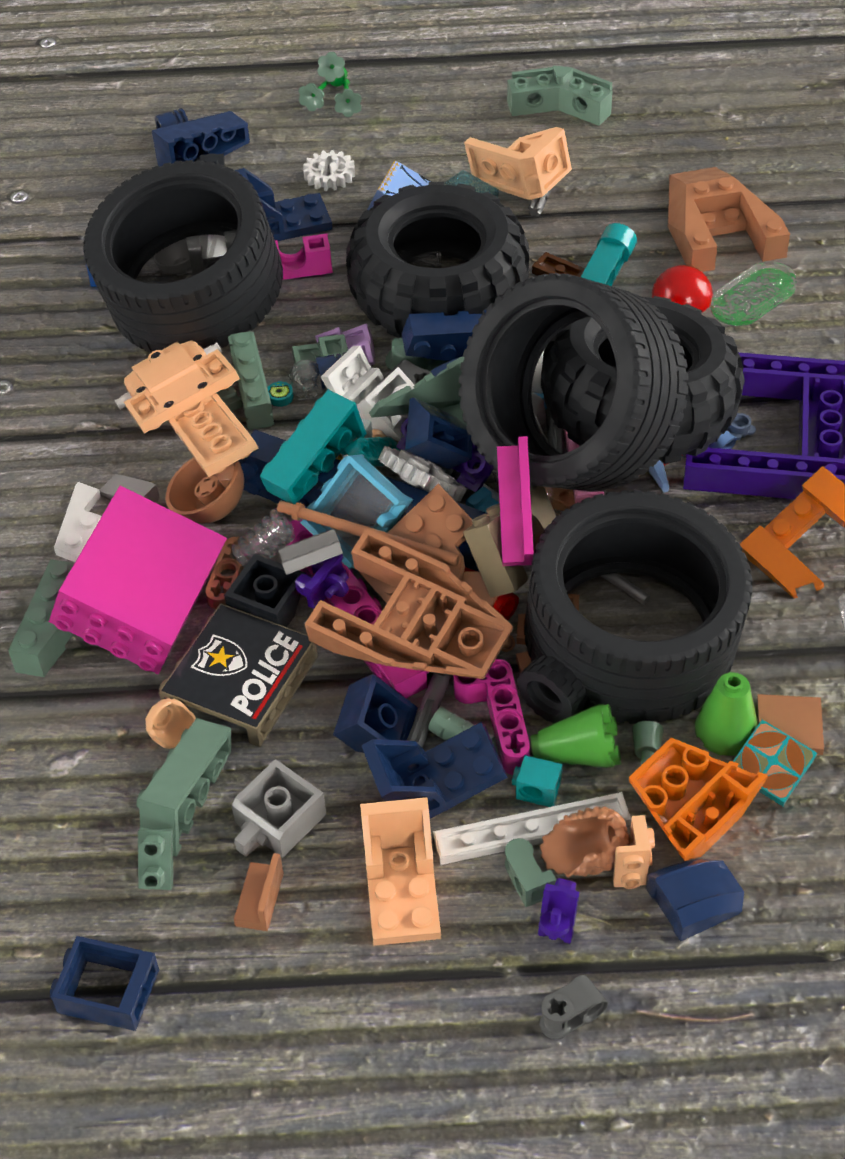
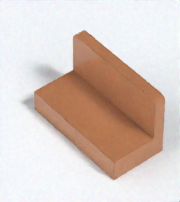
M273 853L270 865L250 862L234 917L236 927L268 931L284 874L280 854Z

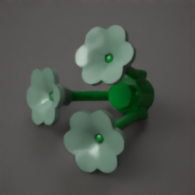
M328 52L326 56H320L317 72L320 76L325 77V81L318 88L314 83L301 86L299 88L300 104L306 106L309 111H315L317 108L320 109L324 106V92L322 90L329 84L335 87L343 85L344 91L335 95V111L343 113L345 117H351L353 113L360 112L362 98L359 93H354L349 89L350 81L347 79L348 73L344 68L345 60L342 57H338L335 52Z

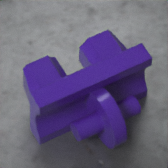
M343 554L312 565L313 573H315L313 577L304 573L296 579L297 592L307 598L308 607L314 609L320 600L324 601L326 598H332L333 595L344 597L349 591L346 583L349 577L342 566Z
M557 878L555 885L546 883L539 921V936H548L551 940L560 938L565 943L571 944L580 894L579 891H576L577 884L575 882Z

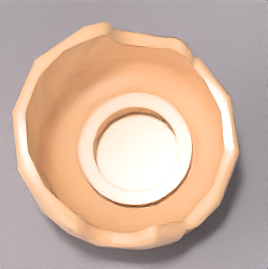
M174 698L162 699L153 705L145 718L146 731L157 744L163 748L172 749L177 746L183 731L190 728L196 717L181 701Z

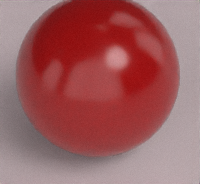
M678 265L665 270L657 278L652 288L651 297L671 299V302L681 305L688 304L704 312L712 304L713 289L709 279L702 271L692 266Z

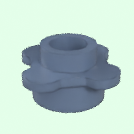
M737 413L727 430L736 437V440H740L746 435H753L756 428L751 425V418L748 415Z

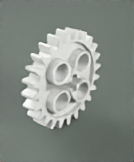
M385 446L378 458L381 463L399 474L402 480L422 490L430 492L439 483L456 502H461L467 488L457 483L440 466L430 461H425L424 458L415 456L401 449V451Z

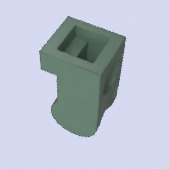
M521 838L513 839L505 846V868L526 908L541 902L546 883L555 885L556 878L551 869L545 872L541 871L534 859L533 845L529 841Z

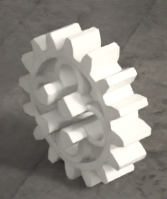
M323 150L321 155L314 153L313 159L307 158V163L303 164L304 180L308 181L309 186L315 184L316 190L320 187H324V191H327L328 188H332L335 191L337 186L345 188V182L352 183V177H355L354 160H351L350 155L344 156L342 151L335 154L334 150H331L330 153H326ZM328 165H330V176L328 172Z

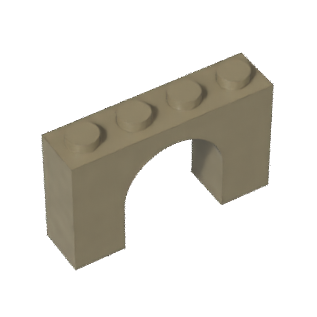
M530 485L533 550L535 551L541 534L544 533L545 528L548 524H551L556 515L543 486ZM500 503L487 508V514L472 519V525L463 531L491 598L515 592L529 580L523 566L502 565Z

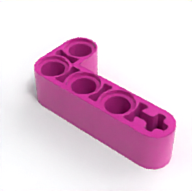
M495 659L484 679L453 675L454 696L459 702L464 704L487 701L500 761L505 772L513 775L515 767H521L524 756H529L530 743L512 668L507 661Z

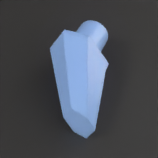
M659 460L653 467H649V473L663 493L669 491V483L664 464Z

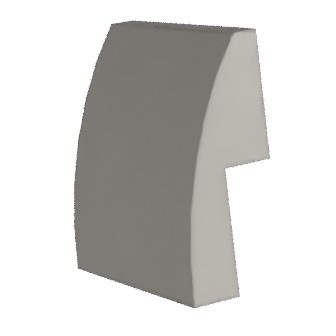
M330 529L278 550L286 575L343 554L335 529Z

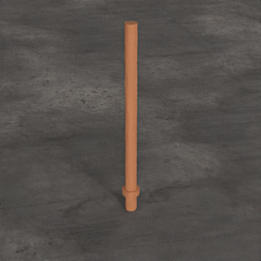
M281 500L277 506L278 512L291 515L292 519L297 521L304 519L359 537L368 528L438 561L457 566L460 561L459 554L308 509L299 502L292 504Z

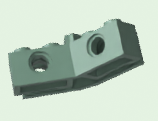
M553 66L512 72V79L507 80V104L511 116L559 110L600 126L611 115L613 83L572 67Z

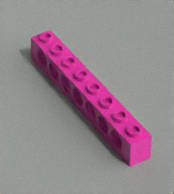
M303 519L300 521L293 520L277 528L280 548L314 536L301 524ZM342 562V566L349 577L346 581L349 591L344 597L333 595L332 598H326L324 602L374 625L382 612L379 601L375 597L371 598L361 578L357 579L352 569H349ZM312 565L299 570L311 577L315 575ZM364 660L374 675L405 698L427 688L428 671L385 666Z

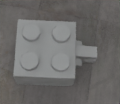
M275 759L235 797L232 803L235 823L241 827L240 834L234 839L235 848L246 857L259 845H266L283 858L326 815L324 793Z

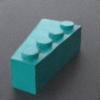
M329 389L321 398L317 399L310 413L298 423L295 432L281 445L279 452L273 460L263 468L260 478L266 490L292 504H296L318 483V475L321 472L328 473L334 467L335 458L340 454H347L345 447L356 438H364L367 435L356 403Z

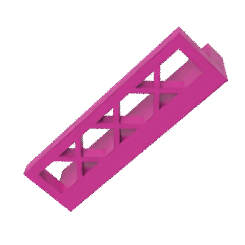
M526 436L518 437V446L497 447L503 566L532 565L533 561L528 437Z

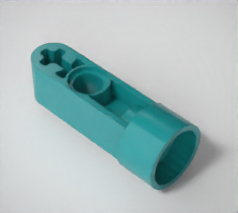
M612 223L606 226L597 242V248L581 277L612 286L623 264L628 261L637 244V237L633 230L620 223Z

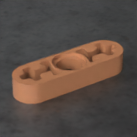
M242 537L227 539L216 561L205 589L207 603L213 609H217L220 603L226 605L225 593L249 561V544ZM236 552L235 559H233L232 553ZM225 569L236 571L228 577L221 575V572ZM221 586H223L224 593L220 594Z

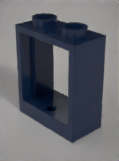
M76 936L72 948L69 947L65 952L63 970L60 977L54 979L50 989V998L54 1003L57 1013L136 1031L159 972L155 953ZM87 962L133 972L119 1007L73 997Z

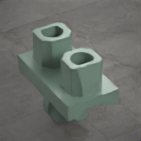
M140 828L138 830V889L171 890L173 888V829L153 830Z

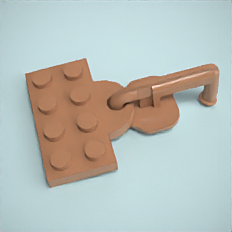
M438 483L387 533L459 554L460 561L457 566L445 564L450 567V571L462 582L465 581L484 602L487 601L493 606L497 596L490 597L480 572H464V557L458 548L466 540L463 531L472 525V518ZM358 571L387 603L396 588ZM509 635L501 649L502 651L508 652L515 647L513 636Z

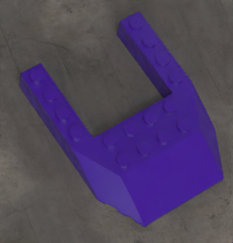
M739 353L745 380L742 391L743 396L799 400L798 455L708 447L706 451L697 456L686 454L683 489L795 499L803 492L802 485L822 466L845 484V361Z

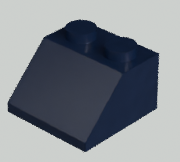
M372 674L349 685L333 735L356 752L362 753L364 752L361 745L372 739L407 740L418 707L376 675Z

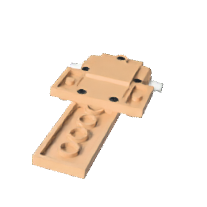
M193 340L179 344L177 341L163 350L153 351L147 359L131 367L133 371L124 378L127 393L114 400L120 410L124 407L127 408L143 433L155 430L162 423L168 421L208 477L224 471L229 465L240 459L247 458L252 452L259 449L252 436L216 393L229 388L240 379L236 370L222 355V350L217 342L203 349Z

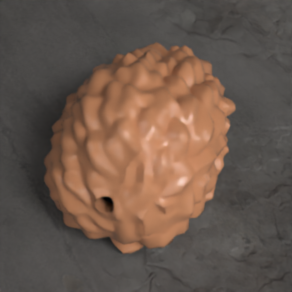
M596 806L593 809L586 808L585 811L578 810L577 813H571L569 816L565 815L563 817L564 820H560L559 824L554 825L552 831L542 837L543 843L540 845V850L542 852L541 858L546 864L547 870H554L556 874H564L567 878H570L572 875L586 877L588 874L598 875L603 871L612 870L614 868L616 847L629 846L631 843L624 818L615 810L605 806L602 808Z

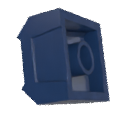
M691 860L662 868L647 875L646 889L669 920L680 942L742 912L744 890L723 860Z

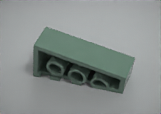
M50 559L8 650L16 673L45 677L66 650V643L71 637L77 636L69 631H62L49 622L58 591L74 563Z
M196 718L190 728L183 731L181 740L175 749L172 748L169 751L162 767L155 770L152 781L147 788L142 789L138 795L136 806L139 808L140 828L153 830L173 829V856L177 857L182 848L181 844H179L181 834H189L194 824L192 818L196 806L203 807L209 792L210 782L215 784L231 753L230 727Z

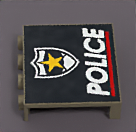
M220 603L215 612L208 616L205 626L199 635L197 634L193 637L190 648L185 655L177 660L172 674L161 683L159 695L161 700L174 698L181 701L184 705L246 728L249 743L261 747L318 658L317 644L310 642L306 634Z

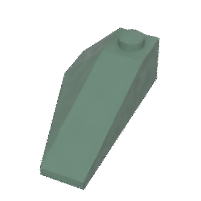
M464 357L447 364V368L436 377L432 373L424 376L422 380L413 386L414 389L406 386L378 401L369 412L371 418L407 415L409 412V400L413 397L438 409L459 404L461 401V397H459V388H461L459 375L462 372L460 366Z

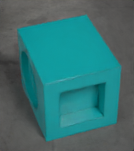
M525 755L521 767H515L512 777V785L516 786V799L553 807L562 782V764Z

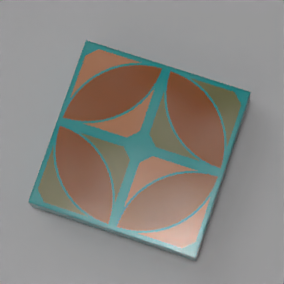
M762 719L733 762L738 763L739 768L757 774L759 771L767 774L768 777L759 792L779 805L784 806L815 760L817 752Z

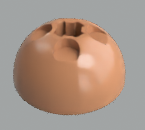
M194 457L191 458L174 474L167 487L165 499L168 508L198 524L212 523L226 517L234 510L242 497L244 489L242 466L238 460L226 467L224 471L208 477Z

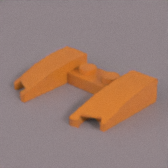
M823 466L802 485L803 492L765 528L759 525L740 543L742 552L745 553L747 559L794 599L798 598L796 588L812 583L816 591L824 587V583L788 548L825 513L845 528V484Z

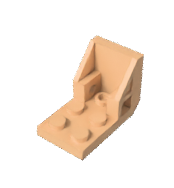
M559 127L519 137L508 148L471 137L464 142L474 183L527 200L543 197L572 170L565 131Z
M428 798L360 804L373 946L441 939Z

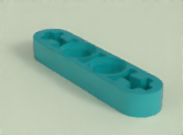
M391 437L358 438L345 447L348 456L363 454L364 458L374 467L385 466V464L378 460L385 446L398 450L396 448L397 442Z

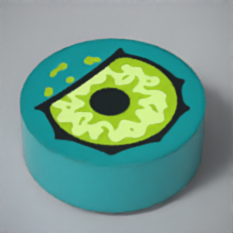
M278 381L267 387L271 405L283 407L293 401V388L289 383Z

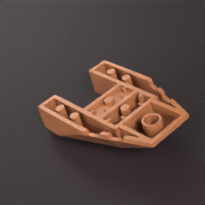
M717 167L669 175L668 228L686 265L695 267L702 272L715 270L717 244L712 236L745 230L763 262L787 258L790 232L784 221L735 177Z
M366 528L351 551L354 568L395 587L394 593L374 625L320 600L304 624L309 641L336 654L385 666L484 679L511 634L513 625L487 601L484 602L465 581L462 582L450 571V567L445 563Z

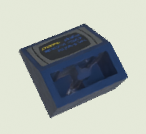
M414 397L410 398L405 451L447 469L472 460V436L468 434L466 426L457 417Z

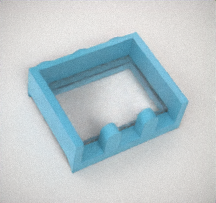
M363 454L346 456L340 461L335 476L325 482L321 488L322 494L307 508L388 532L394 527L414 499L403 494L364 458ZM304 519L301 521V524L313 535L333 529ZM335 529L343 551L342 562L349 569L354 568L351 551L360 537Z

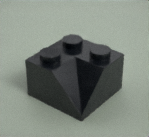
M254 554L225 593L226 606L287 627L295 616L301 594L297 592L295 581L305 572L298 570L286 575L281 563Z

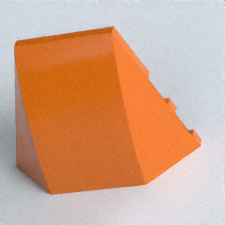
M670 738L629 776V782L682 859L687 861L702 857L743 816L765 783L768 775L759 771L757 774L739 768V764L736 762H723L710 757L709 752Z

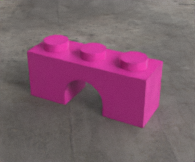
M327 233L302 237V249L291 255L282 253L278 248L277 240L275 241L283 265L282 280L333 273Z

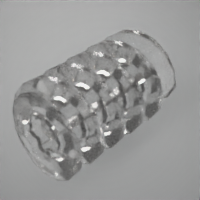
M272 509L270 516H264L262 523L258 522L254 525V530L249 529L246 531V537L240 536L238 538V545H231L232 552L243 567L247 565L254 554L270 559L278 553L280 548L285 547L286 544L294 540L295 532L293 526L283 513L278 512L277 509Z

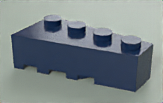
M232 111L152 130L157 165L159 167L165 163L172 164L175 161L185 162L186 160H193L194 162L200 155L211 153L224 154L225 156L250 143L248 123Z
M458 311L457 314L445 316L442 312L409 314L401 334L405 355L451 361L463 357L464 350L468 346L469 336H472V330L476 324L478 325V320L482 314H469L468 311Z

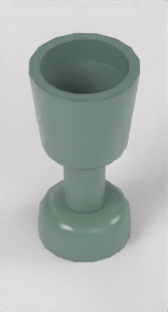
M642 721L632 727L634 750L636 756L641 758V765L661 747L664 728L657 722Z

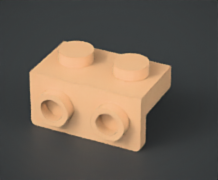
M645 815L631 817L629 839L631 844L629 846L616 847L613 872L614 887L634 889L647 883L649 866H652L653 863L651 849L655 848L653 828H647Z

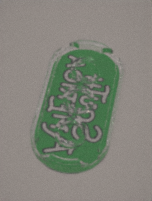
M766 262L753 265L713 294L710 306L712 315L718 321L731 326H746L756 322L794 294L797 283L795 272L790 267L778 262H773V265H766Z

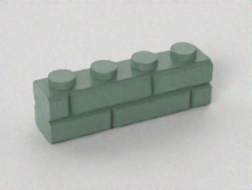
M248 331L231 334L228 336L233 368L240 378L236 382L242 401L247 429L254 430L274 425L272 405L254 332Z

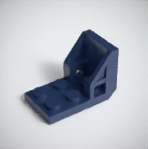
M245 168L235 170L244 176L257 191L275 241L333 230L331 218L320 193L307 194L275 202L271 186Z
M482 722L426 752L416 741L372 739L361 745L381 798L386 802L427 797L430 819L508 778L488 731Z

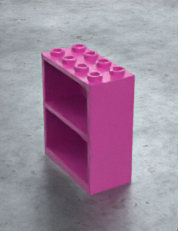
M119 486L59 589L49 622L62 631H69L83 638L85 642L91 645H98L110 651L118 658H125L137 664L141 669L149 672L152 671L159 675L216 564L227 538L129 489Z

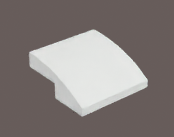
M352 346L321 376V379L327 389L355 402L357 405L384 380V377L379 368H371L361 346Z

